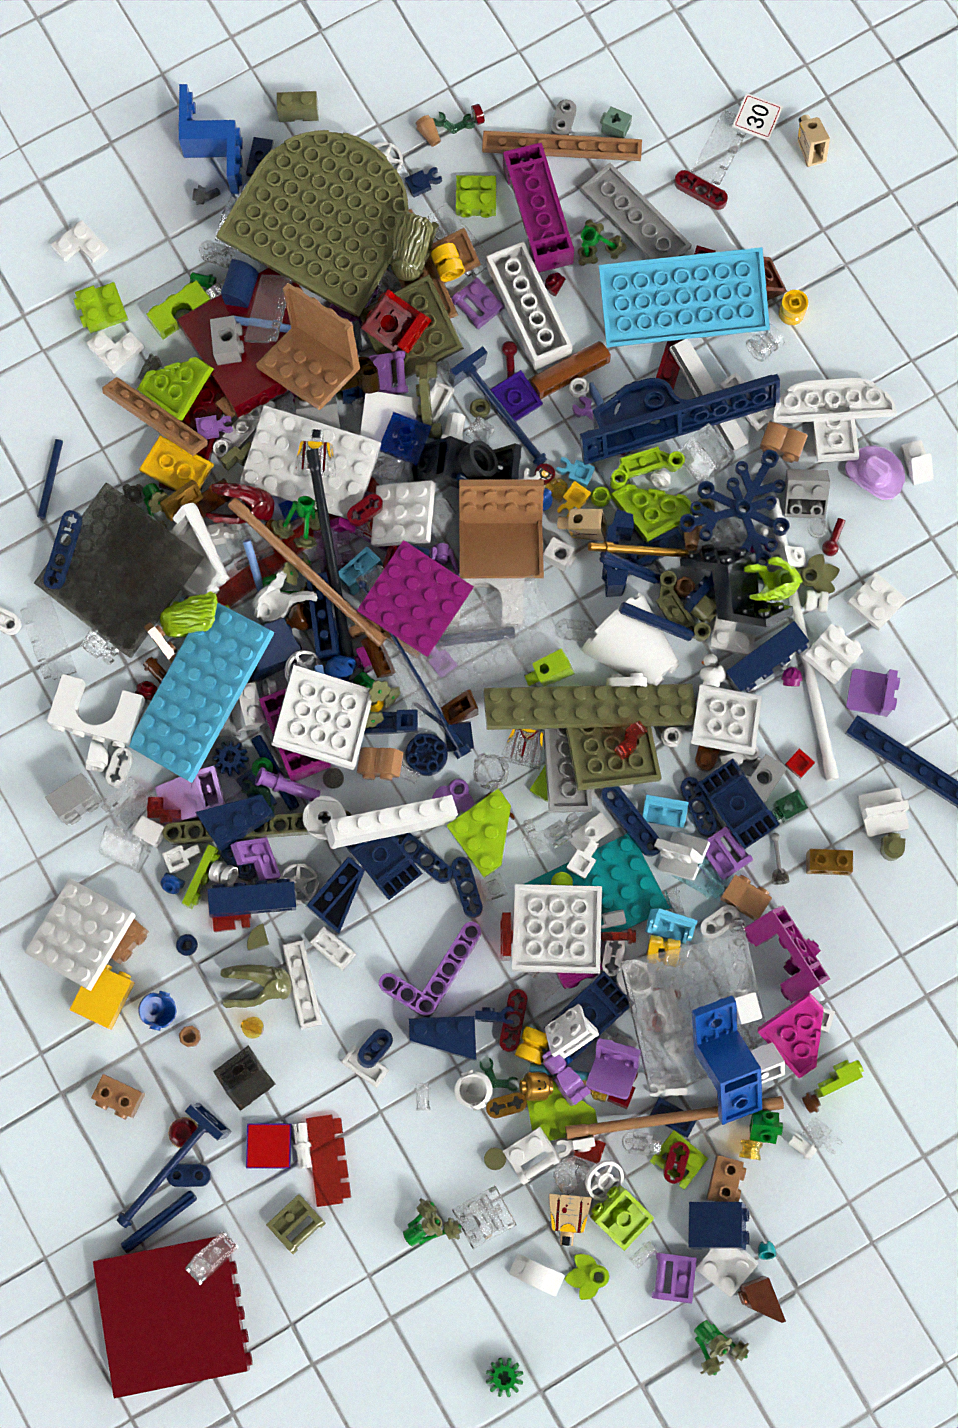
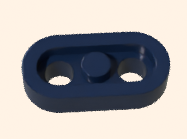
M231 846L221 851V857L227 865L238 868V877L241 880L249 881L256 876L257 872L254 863L237 865L235 857L228 856V852L232 850ZM243 866H249V871L246 873L242 872Z
M378 1029L373 1032L357 1054V1061L362 1067L372 1068L380 1061L392 1045L393 1037L391 1033L385 1029ZM377 1040H382L384 1044L380 1045ZM364 1056H370L371 1060H366Z
M178 1164L167 1176V1181L174 1187H203L210 1182L211 1171L202 1164ZM176 1171H179L181 1173V1178L179 1180L174 1179V1173ZM198 1171H201L203 1173V1178L201 1180L196 1179V1173Z

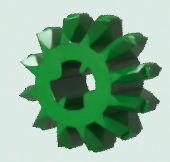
M499 1358V1367L494 1362L490 1364L495 1371L486 1370L487 1375L493 1376V1378L486 1380V1384L495 1383L490 1388V1391L494 1392L498 1387V1397L502 1396L503 1390H506L507 1397H510V1388L516 1393L519 1391L514 1385L515 1383L523 1385V1380L516 1378L522 1376L523 1371L515 1372L519 1367L518 1362L510 1367L511 1358L507 1359L506 1365H503V1359ZM503 1371H507L511 1379L509 1382L506 1380V1383H501V1378L498 1375L500 1373L503 1375Z

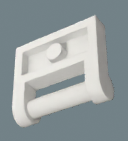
M538 1127L503 1150V1153L516 1171L519 1180L524 1185L530 1181V1178L547 1167L561 1162L558 1153L541 1127ZM547 1152L548 1157L525 1171L522 1166L540 1153Z

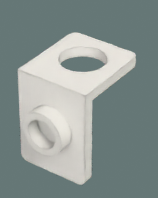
M783 546L770 553L771 557H776L779 554L783 561H787L790 566L798 568L807 567L804 549L801 547ZM770 564L771 572H775L776 570L783 568L781 566Z

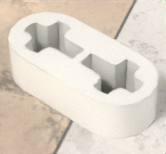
M118 748L113 753L105 776L106 781L112 787H121L127 779L133 763V755L127 748ZM126 753L128 760H123L122 765L119 766L121 760L118 756ZM120 769L118 775L121 779L113 783L111 775H116L117 770Z
M612 936L605 944L602 972H605L609 977L617 976L618 968L622 965L625 942L621 937ZM614 940L618 941V945L621 946V949H617L616 955H612L613 949L609 947V943L613 944ZM611 958H614V966L617 967V970L609 973V969L605 968V965H609Z

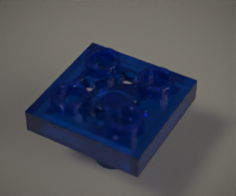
M393 412L382 438L379 451L417 465L432 426Z

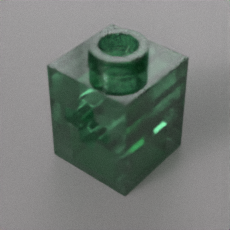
M797 789L775 801L772 810L778 820L781 819L785 823L806 812L808 806ZM786 804H787L788 806H790V805L793 806V808H792L791 811H790L789 809H788V810H785V809H784V807L786 806Z

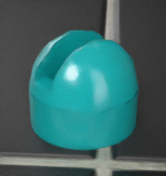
M762 1241L759 1244L758 1257L760 1259L769 1260L776 1257L775 1246L770 1241H767L768 1243L766 1244Z

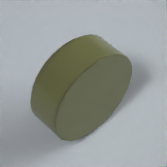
M491 1148L486 1152L484 1162L489 1169L499 1170L505 1165L506 1156L501 1149Z

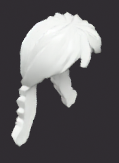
M279 571L276 574L277 577L256 594L252 603V611L254 616L262 623H271L284 618L296 602L305 600L317 601V594L310 591H300L291 594L281 592L280 588L283 586L287 574Z

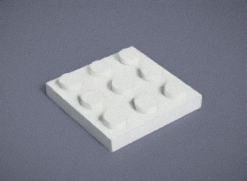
M431 480L377 486L376 494L383 500V509L373 517L371 545L374 547L400 545L403 540L409 544L430 543L436 483Z
M700 684L691 744L754 755L762 696Z

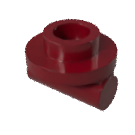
M558 272L552 273L545 280V288L551 295L557 296L566 278Z
M143 681L136 686L135 694L142 695L146 700L151 701L158 688L150 681Z

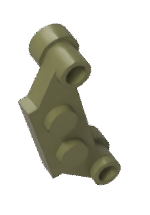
M436 361L415 366L416 377H419V384H416V394L421 400V405H418V416L422 417L423 426L420 427L421 439L434 438V440H438L442 437V425L432 421L429 378L438 377Z
M664 571L660 576V594L655 603L667 620L692 629L694 632L693 639L699 642L706 640L711 633L710 626L704 622L698 624L694 622L673 590L677 581L676 574L672 571ZM668 580V581H670L671 583H670V584H667V583H665L664 581Z

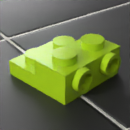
M456 175V216L463 218L471 216L489 218L496 216V176Z
M115 282L95 288L93 285L75 292L77 297L73 299L77 310L81 309L83 315L79 316L84 328L88 327L90 334L128 321Z
M847 1059L832 1066L834 1071L829 1073L831 1078L817 1084L819 1088L814 1090L818 1098L824 1097L863 1078L862 1072L864 1070L859 1060L849 1063Z
M619 1185L618 1187H612L607 1192L608 1198L603 1203L599 1202L592 1208L591 1212L593 1214L590 1218L625 1251L655 1218L623 1186Z

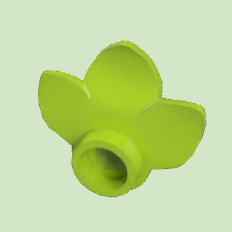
M578 1254L574 1256L577 1268H574L566 1275L565 1281L572 1287L580 1288L579 1298L581 1300H588L595 1297L599 1288L604 1287L608 1283L609 1272L604 1266L597 1265L593 1257L586 1254ZM596 1272L602 1273L600 1281L594 1279Z

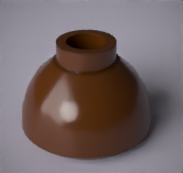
M298 602L291 608L289 617L286 618V623L292 629L309 630L313 627L311 612L306 605Z

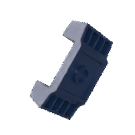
M616 509L614 521L608 526L606 541L614 542V544H619V540L631 541L634 527L633 514ZM603 563L601 579L605 582L606 597L623 596L628 577L627 570L615 569Z
M732 758L698 782L744 850L780 825L774 813L768 809L735 759Z
M394 836L345 846L375 882L387 900L393 898L423 874Z
M603 972L551 1021L556 1020L566 1013L568 1009L579 1004L583 1009L584 1016L598 1029L599 1035L569 1055L575 1060L634 1003Z

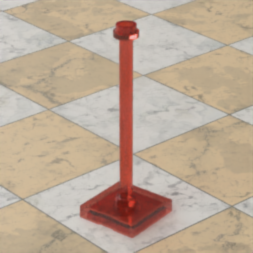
M502 912L500 917L501 961H509L511 958V944H513L511 912ZM628 928L627 932H601V941H627L628 945L636 943V930Z

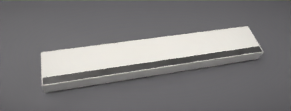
M684 339L669 348L697 397L718 391L689 339ZM735 419L714 425L730 454L749 443Z

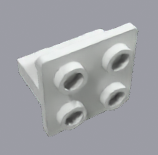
M900 788L858 796L867 837L903 831L909 828L906 816L909 804L908 800L903 801Z
M676 831L673 832L670 841L657 838L654 846L661 851L660 854L663 856L658 870L694 881L710 842Z
M579 1004L568 1009L566 1013L551 1021L545 1027L551 1054L554 1057L560 1055L564 1059L599 1035L598 1029L584 1016L583 1009Z

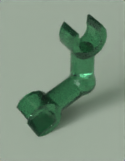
M439 112V117L443 120L438 121L433 118L437 127H444L451 134H456L464 128L472 129L475 127V121L471 123L466 122L471 119V114H466L463 120L456 124L448 121L443 112Z
M244 780L243 782L250 784L251 788L248 791H241L246 795L251 793L262 794L275 814V808L271 805L270 789L254 785L249 780Z
M489 1058L491 1066L487 1069L482 1066L480 1061V1069L490 1079L492 1088H507L512 1092L518 1090V1088H511L509 1086L511 1080H518V1078L496 1079L492 1059Z

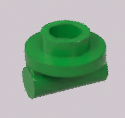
M258 758L252 764V772L255 776H257L261 767H264L266 771L273 772L272 762L267 758Z

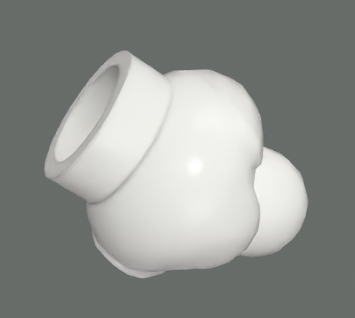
M708 654L704 657L702 664L706 667L701 669L700 676L703 679V685L719 688L720 683L726 678L725 668L721 665L715 667L718 659L714 654Z

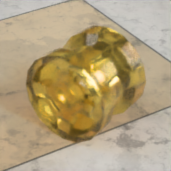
M741 1139L742 1151L739 1153V1157L761 1161L759 1152L763 1143Z

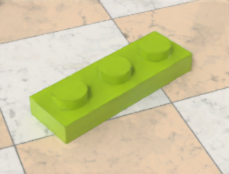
M208 844L182 901L185 907L193 909V906H197L202 897L200 891L203 885L206 886L210 880L208 876L209 869L220 857L218 849Z

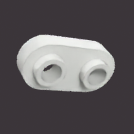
M0 607V631L7 635L18 633L21 629L20 619L15 614ZM10 622H14L12 628H8Z
M631 673L630 677H623L622 674H611L610 678L606 679V686L647 687V678L643 677L642 673Z
M726 905L707 917L700 925L702 936L713 940L735 926L740 919L738 909L732 905ZM726 913L731 914L732 919L730 921L724 918ZM712 925L715 929L714 932H708L707 926Z

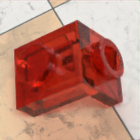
M148 797L146 807L147 818H158L159 823H172V819H181V810L163 809V797Z

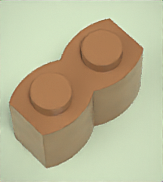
M769 422L762 438L760 449L763 450V453L766 450H774L786 462H798L808 435L781 424Z
M362 747L356 773L363 775L362 778L367 780H375V777H380L382 780L392 781V778L400 777L403 752L395 748Z

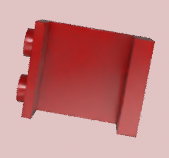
M388 289L386 293L381 294L378 301L385 294L416 317L397 345L409 354L431 322V319ZM385 315L381 320V327L385 330L392 329L395 325L393 316Z

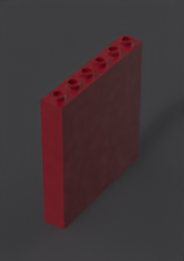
M270 268L259 273L248 308L226 305L222 296L219 295L177 319L181 330L199 358L214 368L210 375L238 418L249 414L256 407L268 403L272 398L282 395L288 390L257 369L256 365L286 332L242 326L243 335L239 336L240 341L242 340L244 345V353H241L242 361L217 365L213 355L210 319L238 316L291 325L283 288L288 283L294 287L302 288L297 283Z
M228 1234L93 1261L114 1399L250 1370L253 1360L251 1351L247 1352L246 1348L249 1336L247 1328L243 1329L242 1320L245 1319L244 1307L239 1306L238 1297H241L240 1284L235 1282L234 1274H238L237 1264L231 1258L234 1246L232 1238H228Z

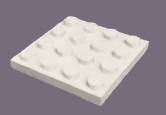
M293 665L271 745L354 770L372 703L370 700L371 695L368 693L370 688Z
M69 878L24 953L91 991L136 915Z
M515 884L512 971L600 974L602 886Z

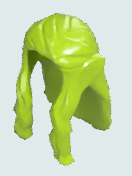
M771 557L768 559V564L783 567L775 572H769L765 565L762 566L760 564L744 567V572H758L764 581L765 587L760 593L749 596L753 600L779 601L787 599L796 592L800 583L803 582L796 568L790 566L787 561H783L781 557Z
M209 591L206 594L191 596L181 602L174 601L171 606L164 609L161 613L160 624L163 632L169 637L186 638L188 633L208 631L215 621L214 616L218 603L216 594Z

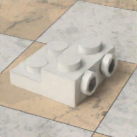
M831 624L802 658L835 685L861 655L863 650L858 641L850 640L844 635L845 632L840 626Z

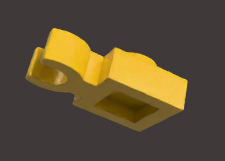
M574 481L562 497L567 502L560 505L557 512L560 514L563 509H568L570 512V509L575 507L581 509L592 493Z

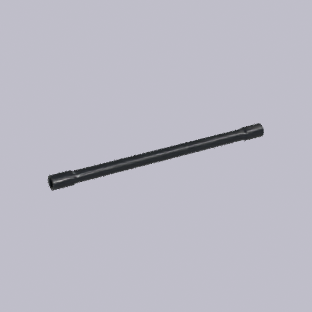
M318 448L306 450V456L311 473L330 586L343 598L321 475ZM334 605L341 656L352 657L354 652L346 615Z

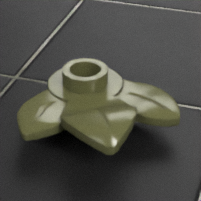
M823 554L814 555L809 559L807 567L803 568L800 572L803 581L801 583L806 587H813L818 593L821 591L828 592V594L833 593L835 587L831 581L837 577L840 569L834 565L825 564ZM807 574L812 575L813 579H812V580H808V579L806 578V575H807Z

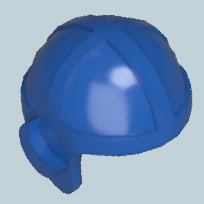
M338 655L332 657L326 663L323 670L325 675L350 682L349 677L354 672L357 664L351 657Z
M163 991L147 994L138 1006V1013L142 1022L150 1025L149 1029L157 1031L167 1027L175 1019L177 1013L175 1002L170 997V993Z

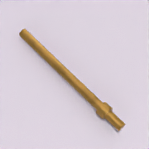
M608 541L588 543L589 551H607L612 554L627 553L683 557L688 555L689 552L686 549L620 545Z

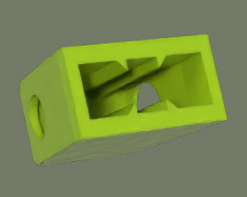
M561 648L533 662L534 670L525 674L524 677L528 686L540 682L545 687L572 676L575 672L567 655ZM546 669H549L548 673L543 674Z

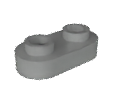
M565 99L558 103L551 125L552 134H570L576 116V105L573 101Z

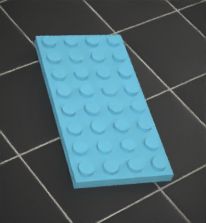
M763 247L599 265L607 348L770 330Z
M217 603L214 616L215 621L208 631L188 633L135 729L130 746H128L193 783L274 635L273 631L220 603Z

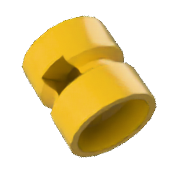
M443 244L431 252L434 265L437 266V272L441 281H452L464 274L465 269L461 259L458 258L459 254L455 244Z
M790 290L783 296L779 308L781 321L788 325H796L803 320L808 307L806 294L800 290Z
M650 935L646 962L653 964L662 962L664 966L676 968L681 941L670 938L664 941L663 937ZM659 948H664L663 954L658 953Z
M525 1026L521 1036L524 1043L517 1046L514 1055L528 1062L541 1065L543 1061L542 1056L544 1055L542 1049L548 1048L549 1045L546 1033Z

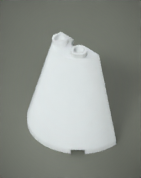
M194 503L185 504L172 518L177 523L167 537L153 543L144 554V557L192 594H206L209 591L217 594L220 591L218 587L225 584L230 577L224 569L198 507Z
M641 593L635 596L636 600L631 597L626 601L628 604L653 613ZM619 608L595 630L594 638L590 637L582 648L586 655L625 677H630L631 673H642L643 677L647 678V685L657 686L664 681L662 676L666 672L671 674L679 667V661L662 630L622 615L619 612Z

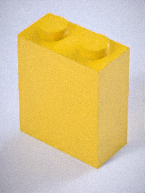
M106 965L91 991L83 986L80 987L69 1010L112 1030L135 983L130 980V975L122 971L116 974L111 971V966Z

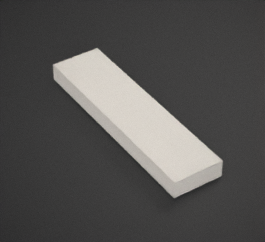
M304 940L283 944L301 1029L322 1025Z

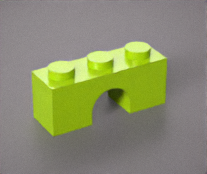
M196 280L193 283L186 284L178 293L168 296L160 305L153 306L146 315L151 325L162 340L179 330L178 323L174 318L178 311L183 309L192 311L210 301V298Z

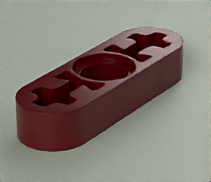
M681 170L676 174L674 184L678 190L715 210H721L726 206L728 195L724 190L687 170ZM687 178V182L680 183L681 180ZM698 186H703L707 192L699 194L695 189ZM722 197L721 201L715 202V198Z
M521 989L511 991L508 996L506 1007L514 1008L515 1001L511 1000V998L516 997L517 993L521 994L524 1002H520L518 1009H523L522 1013L515 1011L506 1014V1019L510 1015H517L520 1018V1023L516 1027L503 1023L499 1043L501 1049L505 1052H513L519 1046L528 1000L527 994ZM505 1028L511 1031L518 1030V1035L513 1033L512 1037L516 1044L511 1045L510 1048H506V1044L503 1043V1040L508 1039L509 1032H504Z

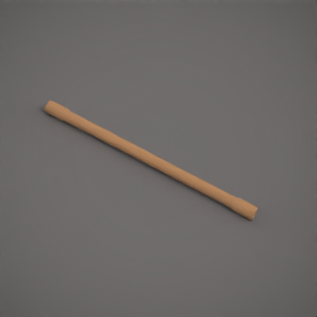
M234 498L229 503L228 507L240 519L250 525L350 618L378 647L385 642L387 637L357 612L258 520L240 500Z
M782 1096L762 1099V1110L764 1111L784 1109ZM718 1106L601 1123L565 1126L566 1137L569 1140L589 1135L718 1117Z

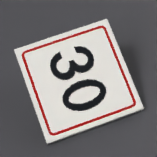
M746 93L732 128L769 141L783 106Z

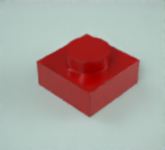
M799 748L785 763V766L801 779L815 764V761Z

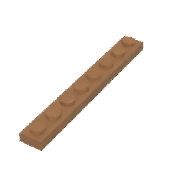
M483 131V153L503 154L505 151L542 142L546 156L641 161L642 139Z

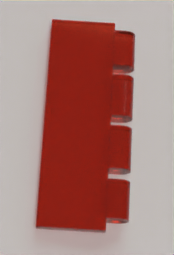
M332 1114L306 1118L308 1139L311 1142L310 1155L317 1207L344 1203L343 1199L352 1198L350 1182L341 1183L342 1178H349L347 1160L338 1161V1156L346 1155L344 1137L335 1139V1134L343 1133L342 1119H333Z

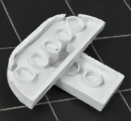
M861 378L812 380L800 382L787 389L780 397V403H776L773 422L778 424L812 422L817 462L858 460L859 449L855 419L896 416L897 410L891 396L877 387L876 383Z

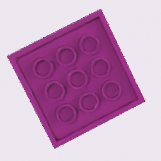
M403 540L357 609V612L428 658L474 586Z

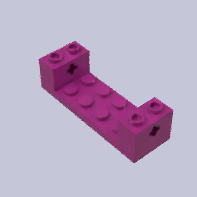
M542 142L503 152V169L508 184L512 185L530 245L529 254L538 273L572 265L574 261V247Z

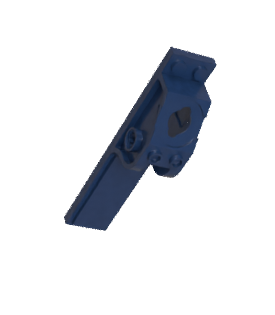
M771 374L689 400L676 396L671 386L659 378H647L627 384L618 390L616 395L606 403H602L592 410L594 430H588L580 434L584 465L776 406V403H780V378L778 374ZM620 403L617 413L614 414L617 404ZM658 419L661 420V422L658 423V424H652V423H651L652 421H655V420H658Z

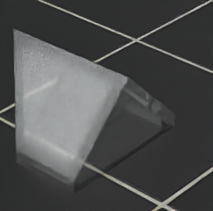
M447 498L434 500L431 533L438 543H444L452 522L457 515Z

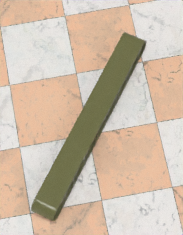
M345 810L346 816H352L349 811ZM326 812L323 813V816H319V819H331V817H328ZM303 813L275 815L276 817L266 822L261 832L252 831L240 840L311 834L308 833L306 827L304 829L296 828L297 821L303 819ZM201 820L169 823L163 829L164 838L173 845L214 842ZM278 821L286 823L285 828L281 831L275 829V824ZM195 827L200 828V834L197 837L190 836L191 829ZM172 829H178L179 835L174 839H170L169 832Z

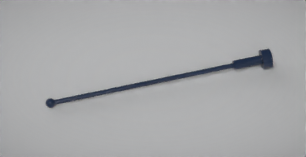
M360 581L358 586L360 589H363L367 596L369 593L366 587L367 583ZM389 633L444 724V730L456 748V751L453 753L458 760L472 750L468 744L465 746L462 744L452 725L447 723L397 637Z

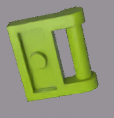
M673 1130L650 1159V1162L653 1165L657 1164L663 1169L666 1160L662 1158V1155L665 1152L668 1153L670 1145L676 1141L685 1143L689 1147L690 1152L686 1165V1170L689 1172L679 1182V1186L684 1190L709 1158ZM682 1145L673 1150L676 1153L675 1161H678L680 1155L685 1154V1151L682 1150ZM674 1167L667 1172L672 1178L679 1176Z

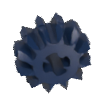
M230 740L229 746L222 742L223 749L216 748L215 751L219 755L213 756V760L218 761L214 765L215 768H221L220 773L222 775L228 770L229 777H232L233 771L240 775L239 768L246 769L247 766L243 762L249 761V757L244 756L248 753L247 749H241L242 744L240 742L234 747L233 740ZM229 755H232L234 759L231 763L228 759Z

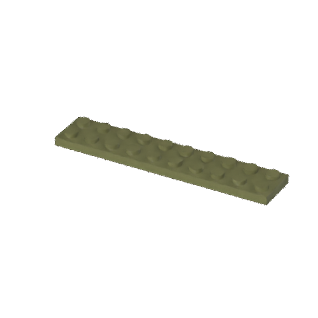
M659 684L657 686L647 685V687L611 685L484 688L483 691L487 730L693 725L696 712L693 684Z

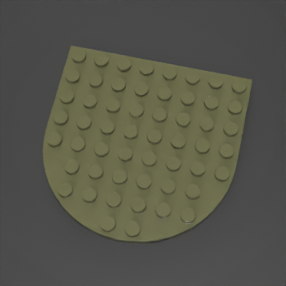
M329 130L305 132L285 140L283 144L274 150L272 149L262 159L218 231L216 238L359 319L390 266L388 260L393 254L392 234L395 227V217L398 214L409 212L406 189L397 169L387 160L385 154L369 142L344 132L343 134L329 132Z

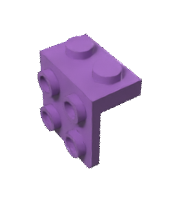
M854 669L851 672L846 708L848 710L888 717L892 710L895 711L897 698H894L895 690L899 689L900 678L897 677L898 671L889 669L886 674Z
M599 1038L596 1044V1057L586 1082L588 1089L627 1099L640 1065L641 1050L630 1045L625 1046L612 1040Z

